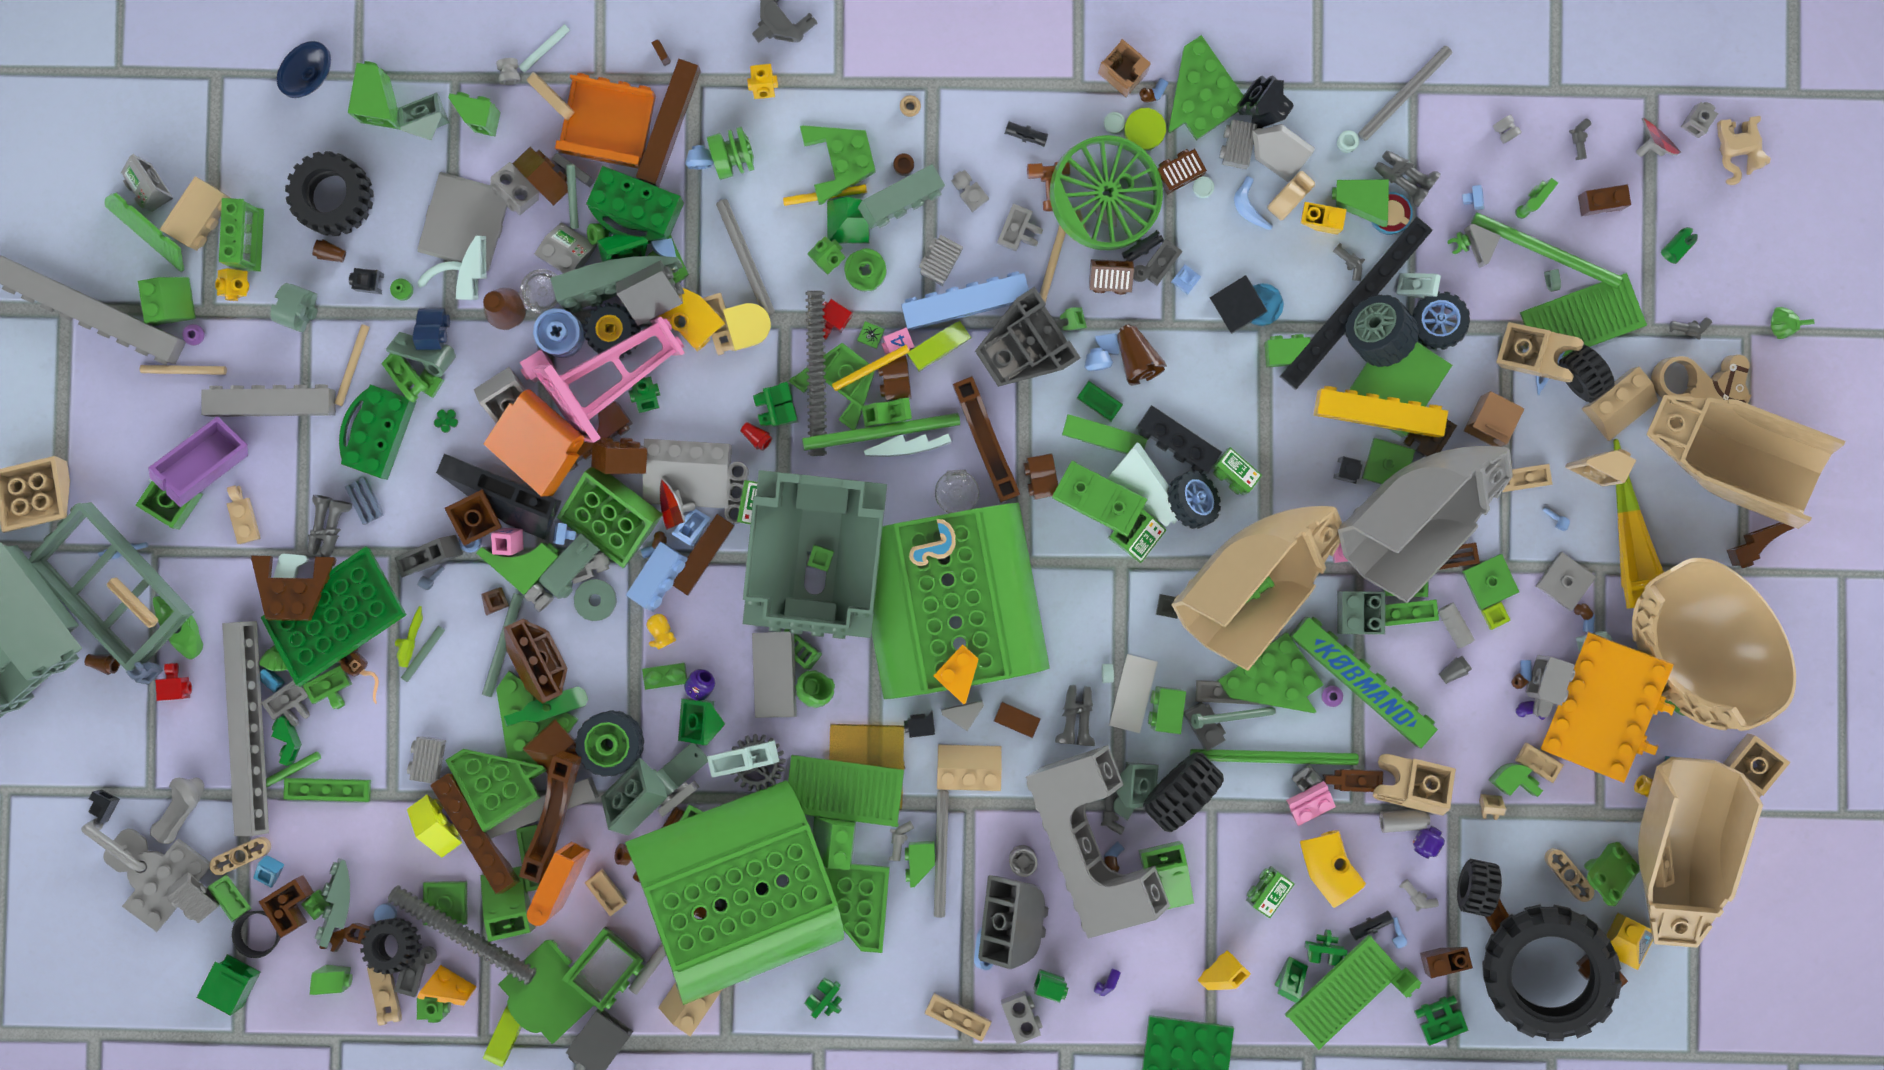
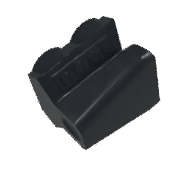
M1272 75L1267 79L1264 76H1260L1254 80L1237 104L1239 115H1252L1251 123L1257 124V128H1263L1285 120L1294 105L1284 95V80H1278Z

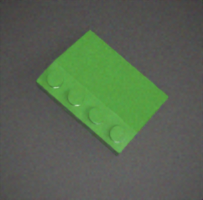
M590 467L583 473L557 518L564 524H567L577 534L580 535L581 533L599 548L602 553L624 568L653 531L663 514L611 474H604Z

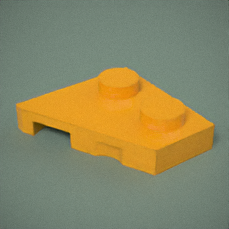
M962 644L933 677L961 703L965 704L979 659Z
M440 965L421 989L417 998L432 997L437 998V1002H451L455 1005L464 1006L477 986Z

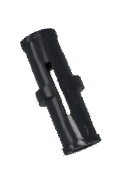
M1008 121L1004 133L1020 138L1022 142L1026 143V141L1042 147L1045 146L1048 138L1047 133L1045 134L1031 129V126L1027 125V127L1011 121Z
M1156 230L1145 239H1139L1136 241V245L1121 253L1123 258L1127 259L1126 261L1132 262L1143 254L1147 255L1150 249L1164 242L1162 235L1159 236L1160 232Z
M1387 910L1372 919L1370 917L1366 918L1365 922L1349 928L1354 940L1357 941L1368 934L1378 933L1377 930L1391 923L1393 924L1394 920Z

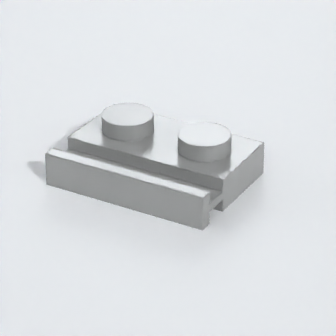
M695 780L689 785L685 782L676 789L678 794L675 797L671 798L669 795L660 804L662 807L657 810L662 817L696 791L699 785Z

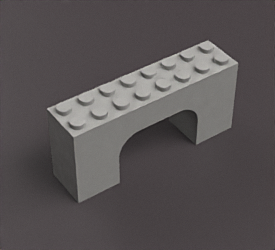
M1108 745L1042 766L1026 777L1027 787L1032 792L1035 800V808L1040 813L1043 828L1050 839L1051 849L1056 854L1058 867L1066 880V888L1071 893L1074 909L1079 914L1081 927L1086 932L1088 938L1154 921L1170 907L1155 866L1128 874H1119L1112 871L1104 863L1086 817L1087 803L1108 797L1123 786Z

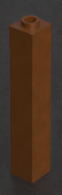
M678 58L636 174L638 180L656 187L660 186L701 73L698 65Z

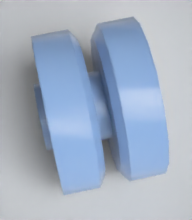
M553 308L547 310L537 318L534 324L533 335L536 344L543 351L556 358H567L575 355L585 341L583 324L576 316L564 309Z

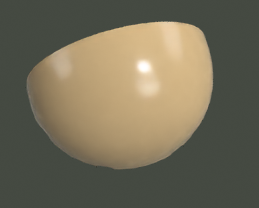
M1692 558L1665 571L1645 586V590L1638 598L1633 611V642L1637 643L1638 651L1674 664L1661 694L1666 697L1667 702L1671 701L1680 708L1679 712L1702 725L1719 730L1738 729L1739 731L1750 730L1765 724L1788 708L1796 689V668L1789 641L1770 606L1742 576L1717 561L1706 558Z

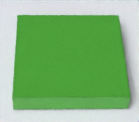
M467 881L423 883V903L428 902L430 907L434 906L435 910L439 909L441 911L440 913L444 912L447 917L451 916L452 920L456 919L458 924H468Z

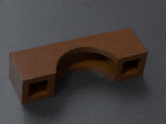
M614 401L598 413L599 427L597 433L600 438H613L617 434L621 436L630 430L629 426L633 423L618 402ZM583 442L577 452L580 456L570 471L578 467L577 463L583 458L587 460L592 457L591 442Z

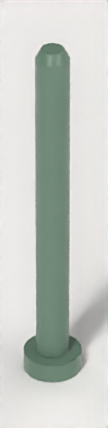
M1266 707L1202 716L1198 713L1191 716V724L1194 729H1200L1205 724L1274 715L1276 709Z

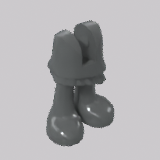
M1386 150L1382 158L1394 167L1391 169L1387 165L1378 162L1374 169L1384 179H1389L1391 183H1396L1409 193L1414 205L1419 207L1441 173L1433 171L1429 175H1425L1413 168L1415 163H1408V159H1404ZM1405 174L1408 177H1410L1412 180L1417 182L1422 188H1419L1416 185L1409 182L1407 179L1403 177V175Z
M313 495L315 519L313 530H310V534H308V553L316 555L321 540H323L321 557H331L339 537L337 534L341 530L337 528L340 515L343 512L350 511L353 504L332 500V498L322 495ZM329 508V516H328L327 526H326V529H324V528H323V526H324V520H325V516H326L327 509Z
M1070 685L1063 708L1065 711L1062 715L1066 717L1064 732L1056 736L1055 743L1075 744L1076 714H1079V731L1076 745L1095 746L1094 738L1089 735V714L1092 711L1091 706H1093L1091 687L1084 686L1082 702L1076 701V685Z

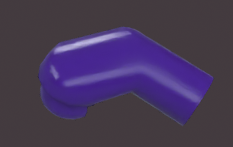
M1535 701L1520 703L1515 710L1516 714L1519 717L1533 714Z
M1111 969L1108 979L1104 984L1101 982L1095 984L1094 992L1099 994V996H1106L1113 991L1121 972Z

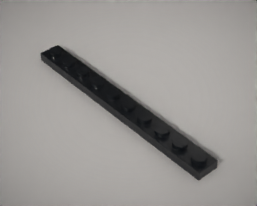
M1416 217L1279 377L1296 390L1345 334L1347 319L1353 312L1352 310L1369 297L1377 296L1433 229Z

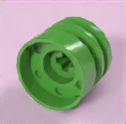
M742 127L736 128L739 138H734L732 130H728V141H724L721 133L707 137L711 156L720 180L732 177L733 166L737 165L741 174L744 173L742 163L747 164L749 171L754 170L753 151L749 138L744 133Z

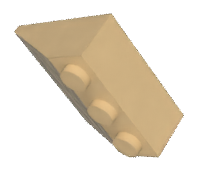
M52 456L0 469V525L3 533L66 518L70 487L67 461Z

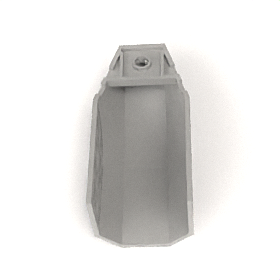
M1498 446L1455 448L1429 455L1402 468L1388 478L1340 525L1338 533L1343 556L1364 579L1408 603L1478 528L1476 522L1482 514L1487 515L1490 510L1489 503L1493 497L1498 499L1513 477L1510 449Z

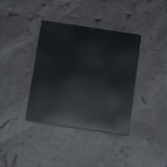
M1247 275L1209 297L1231 334L1268 312Z

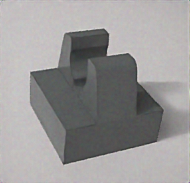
M1310 764L1292 777V780L1302 792L1323 782V779Z

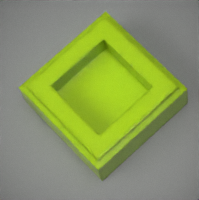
M1497 602L1481 610L1490 630L1511 621L1502 602Z

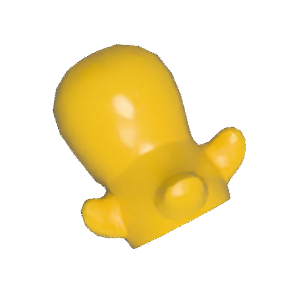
M655 614L648 618L646 626L654 637V640L649 642V646L656 647L659 650L676 641L674 634L670 632V625L664 615Z

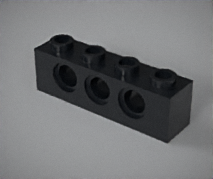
M1152 405L1136 427L1139 430L1138 434L1147 440L1149 438L1157 442L1155 445L1165 452L1168 449L1174 453L1173 457L1181 463L1186 461L1192 465L1191 469L1199 471V474H1208L1222 454V451ZM1158 424L1163 425L1165 428V434L1162 436L1155 433V426ZM1174 436L1182 438L1183 445L1181 447L1173 445L1172 439ZM1192 448H1197L1200 451L1199 459L1191 457L1190 450Z

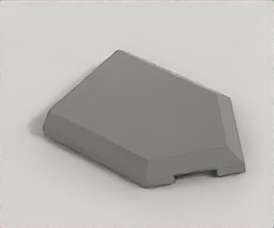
M1282 124L1273 125V127L1252 129L1255 159L1287 182L1293 179L1314 152L1315 148Z

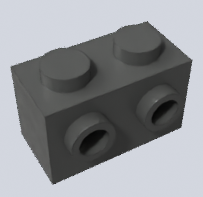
M1199 702L1184 711L1183 714L1202 747L1208 751L1225 741L1223 735L1226 732L1220 723L1205 724L1200 729L1193 728L1191 724V716L1193 714L1199 713L1202 716L1214 715L1209 704L1205 706L1204 703Z

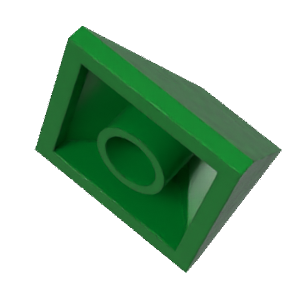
M843 197L827 201V238L831 242L835 239L839 244L869 243V225L858 209L862 199Z
M616 234L597 240L603 262L613 259L645 256L648 241L647 238Z
M681 698L678 741L708 745L725 725L714 708V701Z

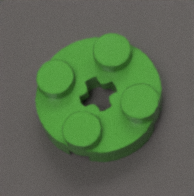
M868 248L850 254L844 266L846 279L853 288L864 292L876 290L884 282L887 273L882 256L875 250ZM869 265L871 273H867L865 276L862 275L860 267Z

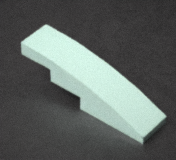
M902 434L864 450L866 456L876 457L911 455L950 444L952 441L949 434L932 441H928L926 434L906 442Z

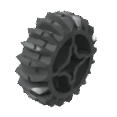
M754 734L753 741L747 735L745 736L746 744L742 740H739L737 743L741 748L765 743L766 735L763 734L761 739L758 740V735ZM733 746V747H732V750L739 749V748L736 747V746ZM783 750L777 752L778 757L784 754ZM782 758L779 759V762L774 763L771 774L766 766L736 772L738 776L734 781L738 782L742 779L743 782L740 785L742 788L748 783V791L753 789V785H756V791H759L762 784L764 789H767L769 787L768 782L771 785H776L773 777L781 779L782 776L777 771H785V768L779 766V764L785 763L786 759ZM752 771H757L765 778L755 780L746 775Z

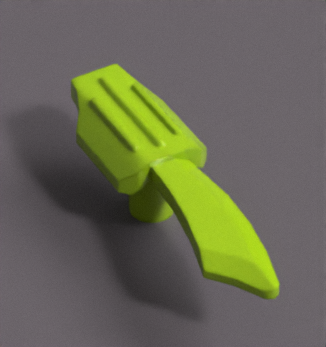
M419 606L415 612L407 639L398 638L395 641V646L399 647L397 659L399 662L398 666L408 668L415 647V638L423 621L422 606Z

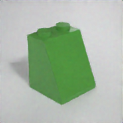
M364 61V64L356 63L348 114L363 124L401 130L399 111L390 77L374 62Z
M814 816L812 834L825 867L850 870L856 830L855 821Z

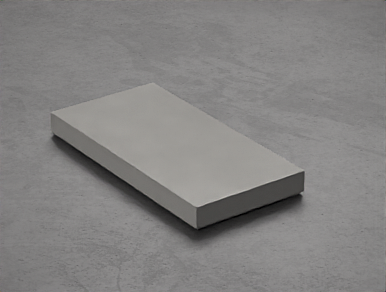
M790 632L752 633L755 718L797 717L794 634Z

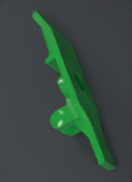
M577 686L564 690L560 696L543 704L539 700L531 701L523 710L504 716L507 727L523 721L540 722L586 706L588 698L585 690ZM543 705H549L550 711H544Z

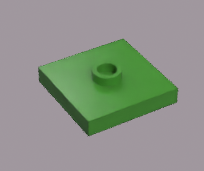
M1373 438L1361 479L1382 485L1396 472L1412 463L1415 450Z
M1502 554L1462 571L1479 610L1519 593Z

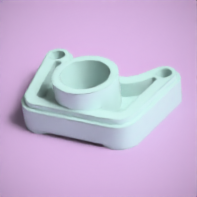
M281 554L273 578H295L298 574V568L308 563L309 558L306 555Z

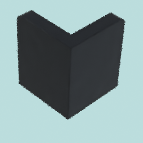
M102 789L92 791L89 800L93 801L88 812L98 817L97 823L108 822L120 799Z

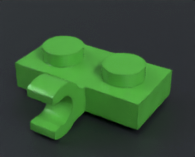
M340 665L304 684L303 687L312 704H316L328 697L332 708L339 709L345 706V702L338 692L352 685V682Z

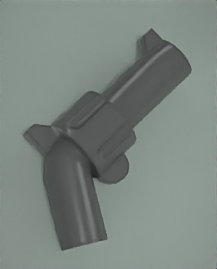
M1587 118L1576 126L1574 130H1569V133L1572 134L1573 144H1576L1578 155L1575 158L1576 160L1587 158L1584 142H1586L1588 134L1583 132L1591 125V121Z
M1339 243L1333 252L1346 261L1345 264L1348 270L1354 268L1352 280L1361 281L1362 263L1365 259H1360L1354 254L1351 255Z
M1707 317L1700 324L1697 321L1689 322L1688 324L1671 321L1669 329L1670 332L1674 330L1685 332L1686 335L1694 336L1700 340L1701 334L1711 325L1712 321Z
M1113 794L1104 798L1105 811H1103L1101 826H1107L1121 835L1125 827L1114 822L1118 821L1119 817L1113 811Z

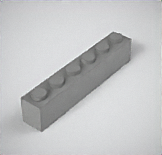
M317 384L315 388H307V385H294V388L286 389V385H273V389H265L263 385H252V389H244V386L232 385L230 389H223V386H209V389L201 390V415L208 417L335 415V390L323 384Z

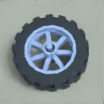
M1438 291L1437 297L1424 296V299L1418 301L1412 315L1418 324V341L1420 340L1424 346L1427 347L1428 345L1431 346V349L1436 350L1437 348L1445 350L1450 346H1456L1459 341L1461 342L1464 339L1470 324V312L1466 307V303L1461 301L1459 296L1455 294L1454 296L1450 295V292L1445 291L1444 293ZM1441 307V312L1437 314L1433 308ZM1444 308H1448L1452 312L1446 315ZM1429 312L1435 319H1425V316ZM1456 315L1457 324L1447 321V319ZM1435 323L1431 331L1425 325ZM1445 325L1453 327L1454 329L1451 332L1447 333ZM1439 328L1443 334H1435L1434 332Z
M1188 471L1171 481V487L1168 488V503L1171 504L1170 509L1172 513H1175V518L1178 521H1182L1184 526H1189L1191 529H1200L1213 523L1218 518V512L1221 511V506H1219L1221 499L1218 497V490L1216 487L1214 488L1212 480H1208L1205 474H1199V471Z

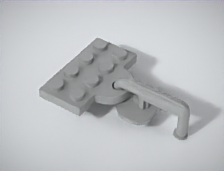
M97 818L88 822L81 828L82 832L105 849L103 858L106 864L117 872H127L129 883L135 889L122 907L156 932L177 909V907H173L168 902L167 893L169 886H172L186 872L200 881L210 868V861L179 838L165 854H162L158 851H148L146 838L133 829L121 831L112 840L100 831L103 823H97Z

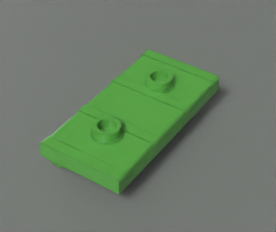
M1074 461L1070 462L1052 496V499L1126 537L1129 536L1148 501L1147 498L1114 483Z

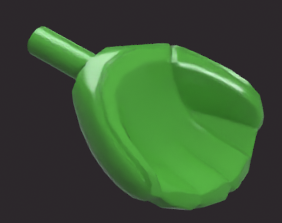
M1776 307L1771 318V330L1777 339H1784L1800 330L1801 325L1815 324L1814 319L1799 320V316L1784 307Z
M275 645L270 647L260 659V666L268 670H287Z

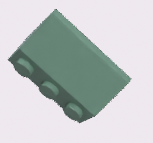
M639 758L601 796L608 830L629 836L667 799L663 780L643 759Z

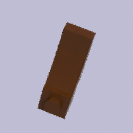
M1778 522L1743 535L1745 544L1726 550L1732 566L1746 568L1754 565L1753 561L1761 559L1759 554L1771 541L1795 527Z

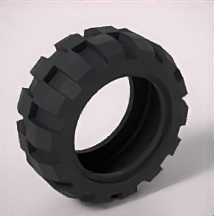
M1540 904L1524 908L1525 911L1508 916L1499 923L1500 927L1495 934H1491L1485 947L1484 961H1482L1483 979L1488 996L1501 1017L1506 1022L1509 1021L1513 1024L1517 1031L1532 1038L1535 1036L1544 1037L1546 1041H1564L1565 1037L1575 1035L1577 1038L1591 1033V1028L1598 1022L1604 1023L1613 1012L1611 1007L1615 999H1619L1622 985L1620 980L1621 966L1618 955L1607 935L1604 934L1594 921L1584 914L1581 915L1572 911L1571 908L1555 904L1553 907H1541ZM1543 937L1564 938L1574 942L1586 952L1590 963L1589 981L1584 991L1574 1001L1559 1007H1543L1529 1002L1514 988L1511 978L1514 960L1524 946L1536 939Z

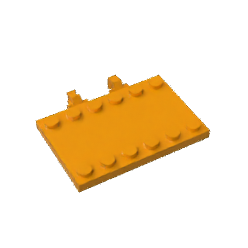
M1588 632L1573 669L1575 670V676L1569 682L1567 688L1568 697L1562 703V706L1558 705L1541 750L1624 783L1636 754L1642 755L1643 752L1655 755L1659 746L1650 744L1646 740L1647 735H1645L1653 714L1657 715L1658 711H1665L1672 716L1675 706L1666 703V697L1661 695L1674 664Z

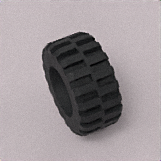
M325 151L324 154L321 152L313 153L312 158L309 156L302 158L303 163L301 165L296 163L293 167L295 172L288 175L287 179L290 180V184L285 185V192L289 193V196H286V202L291 206L289 210L292 215L297 217L301 224L322 235L340 236L341 232L345 234L351 233L352 227L358 229L362 225L360 221L363 218L365 220L368 218L369 214L366 212L368 208L372 209L373 202L370 201V198L374 197V192L370 188L372 183L366 176V172L355 162L342 154ZM339 176L346 184L344 201L333 211L324 213L318 211L313 199L317 185L327 177Z
M1193 753L1181 761L1155 786L1143 803L1144 810L1164 831L1173 832L1194 817L1217 793V790L1224 782L1223 773L1203 753Z

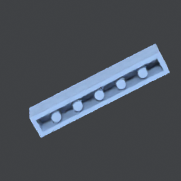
M1019 271L1007 274V278L999 279V277H992L986 280L987 283L978 284V282L966 284V288L958 290V287L946 289V293L938 295L937 292L926 294V298L917 300V297L906 299L905 303L901 304L907 329L911 331L1011 306L1016 298L1029 291L1025 273L1019 274Z

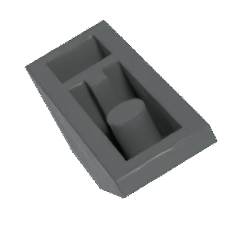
M457 535L438 538L395 557V561L401 577H405L461 556L463 552Z

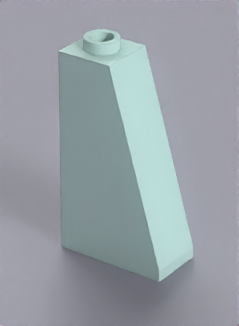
M1137 442L1107 479L1147 498L1148 501L1144 509L1165 527L1170 522L1175 524L1177 521L1174 512L1172 513L1170 509L1171 504L1168 503V488L1170 486L1145 450Z

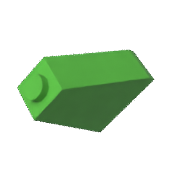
M1389 179L1337 180L1336 187H1332V200H1336L1337 208L1347 209L1346 211L1382 227H1387Z

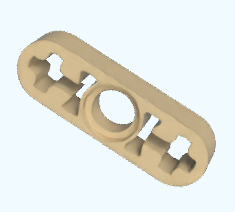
M532 72L526 79L566 120L575 113L536 73Z
M265 837L253 839L214 857L210 862V870L215 875L228 873L267 855L271 850V843ZM258 844L264 845V848L251 853L250 849L258 846ZM238 850H242L246 855L243 862H239L235 857ZM228 859L231 862L224 865L223 868L217 867V864Z
M1556 848L1549 849L1545 854L1546 864L1576 899L1582 902L1590 901L1594 896V889L1563 851ZM1552 855H1560L1558 857V860L1561 862V864H1564V866L1561 867L1558 863L1552 862ZM1568 869H1572L1575 873L1571 881H1566L1564 878V873ZM1578 883L1581 887L1587 888L1585 896L1579 895L1581 891L1575 884Z

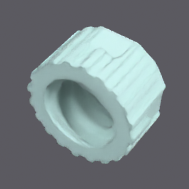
M1102 664L1103 683L1114 682L1113 664Z

